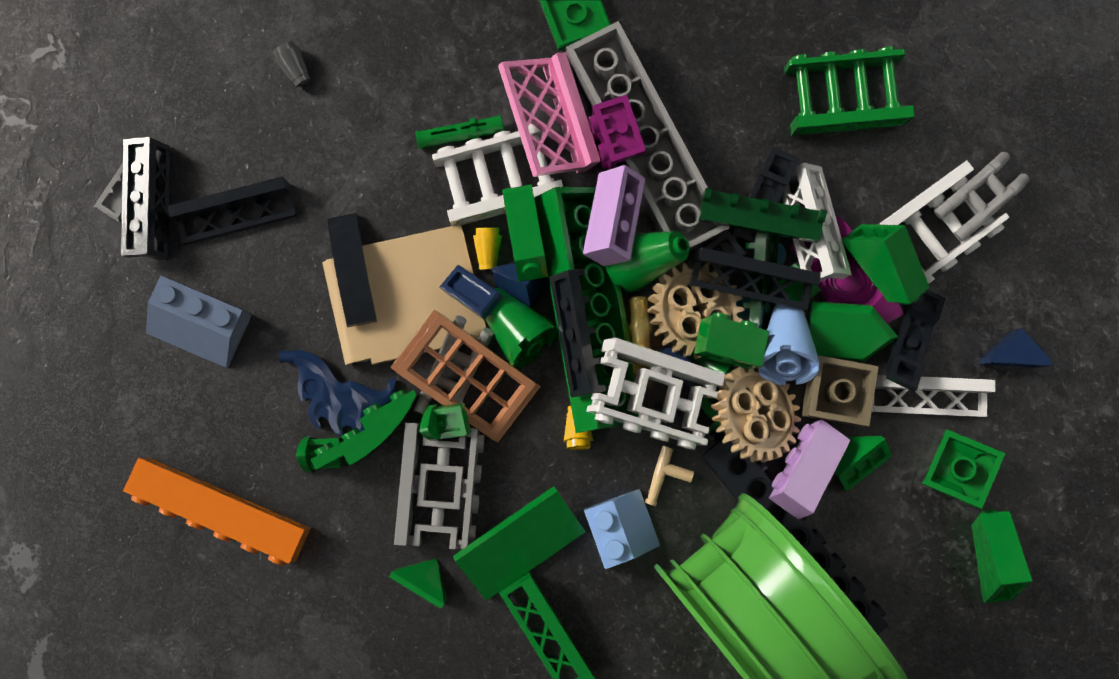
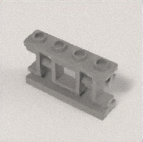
M405 423L394 545L420 546L422 531L450 533L449 549L462 550L476 540L477 526L472 525V514H478L479 495H474L475 483L481 482L482 465H477L478 453H483L485 435H480V431L477 428H470L471 432L468 435L460 436L459 442L430 441L423 436L422 445L438 447L437 464L421 463L420 475H417L421 424ZM467 437H471L468 477L463 479L464 467L449 466L450 448L466 449ZM428 470L456 472L454 502L425 500ZM418 494L417 506L433 507L431 524H415L414 535H411L414 496ZM463 497L466 498L462 539H458L459 527L443 525L445 508L461 509V498Z

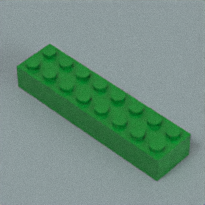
M554 187L534 198L576 433L623 426L624 423L613 421V425L594 420V414L586 412L587 406L592 405V394L571 398L550 282L551 276L566 270L585 269L586 276L579 278L582 297L589 296L591 302L584 305L587 325L596 329L595 334L589 335L593 358L604 357L605 353L601 352L604 340L618 338L630 342L621 287L616 286L607 273L606 266H602L583 254L596 187ZM617 357L618 360L628 362L624 379L634 382L636 377L635 364ZM604 364L595 365L598 385H606L607 391L601 392V394L607 395L614 368ZM621 392L618 405H604L606 408L635 417L639 415L627 411L631 396L628 393Z

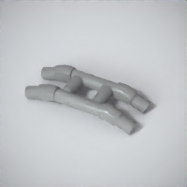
M1007 152L999 153L980 172L934 210L935 214L940 219H943L967 200L977 211V214L954 232L955 237L962 242L980 228L1029 182L1028 175L1020 174L1005 187L994 175L1009 161L1010 156ZM984 183L996 195L988 204L975 192Z
M457 315L453 322L463 329L467 320ZM483 328L477 340L488 347L494 333L489 328ZM447 333L439 354L444 357L457 341V338ZM472 350L471 355L457 351L451 361L465 366L463 371L466 372L479 354ZM437 359L434 362V365L429 373V376L440 363V361H438ZM442 371L433 384L436 387L451 392L458 382L442 376ZM468 381L454 398L459 403L463 402L471 383ZM421 391L413 412L423 416L432 397Z

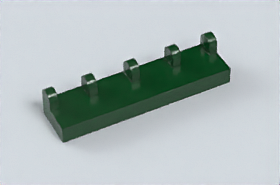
M705 188L698 221L818 243L827 210L808 209L796 204H781L771 202L769 199L763 198L760 200L739 196L737 193L728 194L712 191L711 188Z
M756 232L755 243H746V249L754 250V259L777 264L779 236ZM749 274L750 277H751V279H754L755 277L758 276V275ZM763 277L755 282L761 294L768 295L775 290V285L770 278ZM751 299L750 302H741L742 308L750 309L749 321L758 323V328L767 330L774 303Z

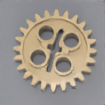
M685 262L678 266V270L674 267L668 271V275L664 274L659 278L661 284L657 283L652 287L657 294H653L648 298L655 306L647 310L648 313L656 315V318L649 322L650 325H659L655 336L664 334L665 339L662 345L664 346L672 342V352L675 353L682 348L684 358L690 356L692 351L694 355L701 319L709 317L713 313H723L731 316L732 321L739 323L744 321L737 317V314L744 311V308L736 306V302L742 299L741 296H733L732 294L707 289L709 298H706L702 295L699 287L690 286V290L687 285H689L693 263L688 268ZM704 264L700 268L698 280L709 283L718 277L715 270L709 272V265ZM721 280L715 283L717 285L725 286ZM673 294L681 297L682 306L674 301ZM683 322L690 325L691 334L684 331L682 327ZM694 355V358L699 359L701 356Z
M738 367L725 375L723 386H718L720 390L717 391L716 399L719 402L711 405V408L717 410L719 415L712 417V420L720 421L721 426L716 429V432H725L726 436L722 442L727 443L731 441L733 443L731 447L732 453L741 450V459L750 457L751 462L761 460L764 463L780 458L783 453L790 451L789 445L796 443L792 435L800 433V430L794 426V423L800 422L801 418L794 415V411L799 410L800 407L792 405L791 401L796 395H788L789 384L782 386L764 379L759 374V368L749 370Z

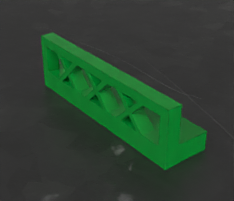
M530 572L499 591L500 596L553 679H561L559 674L562 664L574 668L579 676L576 679H595L592 670ZM522 586L529 597L527 607L515 605L508 594ZM531 603H533L536 609L530 608ZM518 610L525 612L524 619ZM529 613L538 614L545 622L543 633L529 629L527 626ZM548 629L550 630V632L552 633V635H551V634H547V630H548ZM534 636L541 637L540 645ZM545 639L557 641L561 648L559 658L546 656L543 651ZM564 654L568 660L563 659ZM551 662L558 663L556 670L552 666Z

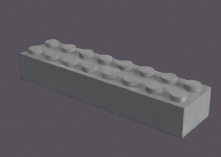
M619 21L567 46L566 55L571 70L591 108L593 105L624 95L628 96L646 153L622 161L621 164L622 166L626 165L645 178L641 202L657 232L678 231L682 233L689 242V252L715 240L729 229L727 226L698 221L705 188L708 187Z

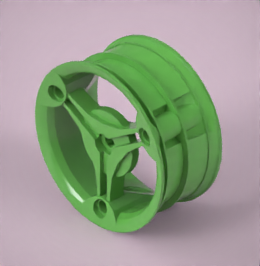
M745 493L738 497L739 503L730 511L731 514L711 538L705 534L700 535L704 545L680 566L673 559L670 562L675 569L667 570L658 564L654 566L656 571L743 679H908L877 633L825 570L771 513Z

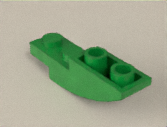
M406 388L390 396L392 402L382 407L378 402L363 410L365 416L360 418V421L365 430L360 432L357 427L342 435L344 441L333 447L331 442L314 450L317 456L310 459L314 468L319 470L343 456L349 466L378 448L396 430L409 412L416 398L415 391L407 392Z

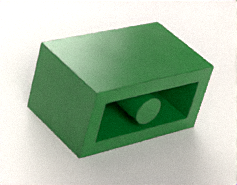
M713 313V315L701 319L694 355L749 370L762 367L769 331L758 328L759 324L752 321H741L739 323L732 321L731 316L727 314Z

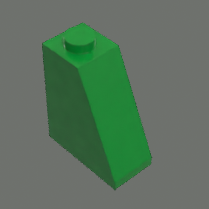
M532 184L502 189L518 282L548 277Z
M861 224L841 239L844 246L888 302L902 303L904 305L912 304L930 288L905 225Z
M988 509L982 511L971 525L984 604L1015 600L1032 582L1010 511L998 512L997 509Z

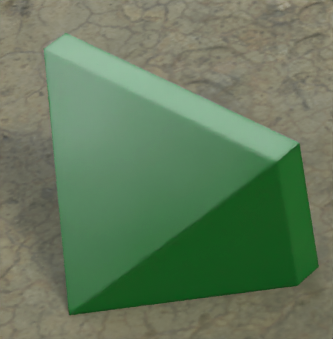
M882 436L847 437L850 439V442L834 472L845 492L849 491L892 457L885 438Z
M437 558L396 568L389 575V578L440 609L447 601Z

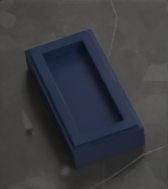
M457 265L440 285L443 292L483 320L488 317L503 298L498 291L460 265Z

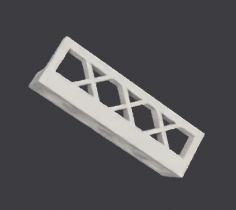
M802 163L796 167L791 180L796 177L798 178L799 186L795 195L792 194L788 184L782 195L783 204L800 205L802 203L808 209L827 210V215L822 226L820 241L818 243L812 242L810 249L805 247L804 241L793 239L800 268L812 271L811 265L816 257L820 260L822 267L819 282L828 278L844 279L852 274L822 167Z
M877 375L875 389H885L893 399L886 406H874L873 400L872 412L987 417V393L995 392V380L921 377L915 392L923 400L913 408L908 407L901 399L909 389L886 379V375ZM892 389L902 391L896 394ZM923 391L931 392L926 396ZM937 392H944L952 400L944 409H939L930 400ZM952 392H960V394L956 397ZM967 393H978V410H968L960 400ZM897 402L901 407L891 406ZM925 404H927L930 408H921V407H923ZM956 405L960 410L952 408Z

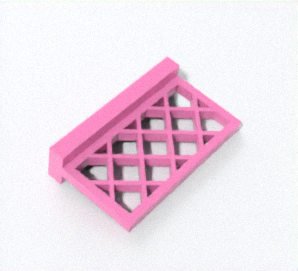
M566 52L556 53L551 58L505 61L498 65L533 177L576 171V173L587 172L601 162ZM543 67L547 80L546 83L533 73L536 68ZM510 70H516L525 77L521 85L512 79ZM529 81L541 89L538 97L526 89ZM546 93L553 98L555 109H552L542 101ZM521 95L534 104L530 112L521 107L519 101ZM538 108L550 116L547 125L534 116ZM554 121L561 124L564 133L563 137L551 129ZM530 123L543 132L539 140L530 135L528 129ZM547 136L559 144L556 152L543 144ZM563 148L570 152L573 163H569L560 157ZM539 151L551 159L549 166L540 167L537 157Z

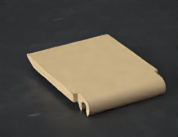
M461 224L362 246L377 322L347 327L334 260L332 258L322 262L345 366H350L352 363L360 361L367 362L371 360L372 365L396 360L434 309L452 322L457 315L464 317L467 322L463 329L476 339L479 338L483 328H486L485 321L457 302L440 288V285L457 265L473 274ZM441 328L429 344V347L435 351L440 350L448 332Z

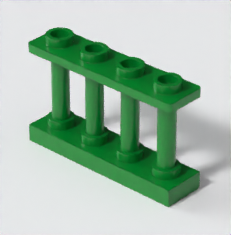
M888 46L875 52L857 49L849 52V54L838 55L837 52H826L820 55V57H809L807 54L792 57L786 64L784 71L785 74H796L801 113L790 124L791 136L907 125L915 117L913 106H903L902 103H899L895 65L899 64L906 56L905 49L896 50L895 47ZM866 67H883L887 99L885 108L874 109V106L870 105ZM854 68L858 108L856 111L845 112V109L841 108L837 70ZM825 71L830 109L825 114H816L812 110L808 72Z

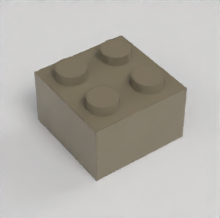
M818 356L820 362L819 372L812 380L806 383L801 417L822 419L828 422L856 427L870 426L879 366Z

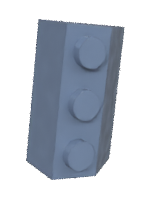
M160 275L148 301L146 334L228 368L252 314Z

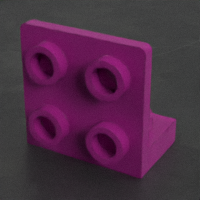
M627 95L592 106L589 126L594 141L599 142L598 154L602 169H614L617 163L646 153Z

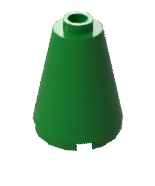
M678 231L635 233L631 259L606 266L607 273L616 286L621 285L626 289L624 290L625 292L639 291L685 261L689 255V242Z
M496 288L495 290L503 298L488 315L486 321L508 362L514 368L516 366L518 369H521L534 362L543 354L540 349L545 343L549 347L552 345L558 335V329L553 322L502 288Z

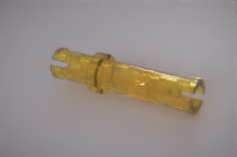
M633 297L629 299L631 324L628 325V331L632 335V343L651 349L650 332H652V324L649 323V300L647 297ZM633 363L634 381L637 369L646 368L650 370V368ZM648 379L646 389L653 387L652 380Z

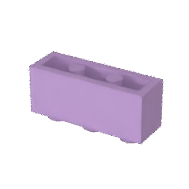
M626 165L601 172L598 175L583 254L602 266L631 259L645 178Z
M822 419L811 425L806 424L797 436L800 441L785 458L787 465L784 471L780 472L772 483L774 489L769 499L797 519L814 513L850 442L849 438Z

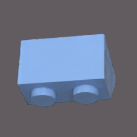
M640 489L584 509L605 569L635 559L660 546Z

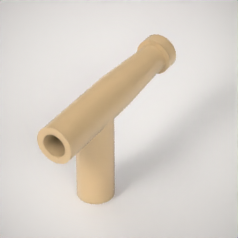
M662 446L653 474L648 499L645 500V503L653 506L657 505L656 500L666 475L691 483L694 471L669 464L674 449Z

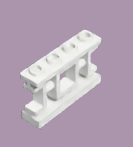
M618 338L604 340L601 352L605 353V355L601 358L600 364L613 367L614 370L607 395L592 393V405L587 406L586 412L594 414V420L611 425H613V421L624 423L623 429L631 432L641 433L642 429L651 432L650 437L667 442L669 438L678 440L677 446L695 450L696 445L707 446L708 439H705L704 436L708 434L709 427L696 424L702 397L717 398L718 392H716V387L723 386L725 374ZM617 357L649 367L650 370L646 368L637 369L634 382L625 380L628 362L618 360ZM672 375L703 385L704 387H691L688 400L681 398L680 393L683 381L673 378ZM648 379L668 385L662 413L642 407ZM621 392L628 393L631 396L627 411L639 415L635 417L606 408L604 405H618ZM676 409L685 412L681 428L693 432L689 434L661 425L660 422L673 423Z

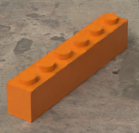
M138 457L123 490L132 495L131 500L138 504L148 506L151 503L160 507L158 512L172 518H176V515L187 519L186 524L193 528L203 530L206 527L214 531L213 536L227 542H230L231 539L242 543L240 546L242 549L255 554L261 551L269 555L268 560L282 566L297 560L311 527L150 457Z

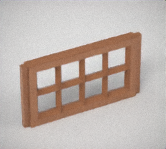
M435 309L391 366V369L396 371V373L443 406L460 404L454 398L467 381L482 391V394L470 410L466 408L469 424L497 443L541 387L532 378L518 368H514L507 360ZM441 328L457 338V341L444 357L429 347V344ZM463 343L479 354L466 372L450 362ZM424 351L440 361L427 380L411 369ZM484 358L500 369L487 387L471 377ZM446 366L461 376V379L449 394H446L433 384ZM505 373L521 384L508 402L492 392ZM488 396L503 406L491 424L475 414Z

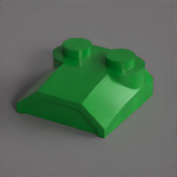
M946 429L922 484L952 497L964 505L982 510L1006 453Z

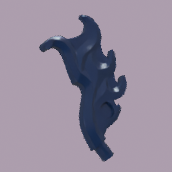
M295 349V351L280 350V362L294 363L298 367L297 390L301 401H307L308 398L311 399L308 408L311 423L320 429L322 425L319 419L325 417L334 432L341 437L345 434L344 426H351L354 429L358 427L360 432L365 430L360 421V418L365 416L363 410L378 402L382 407L391 400L390 396L396 391L397 380L395 378L389 379L388 386L383 391H375L350 380L346 383H340L327 363L320 357Z

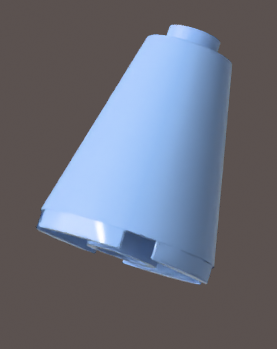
M779 304L775 305L767 328L769 333L762 367H758L759 374L764 379L778 385H786V381L796 380V385L803 384L812 380L818 374L820 364L804 311Z

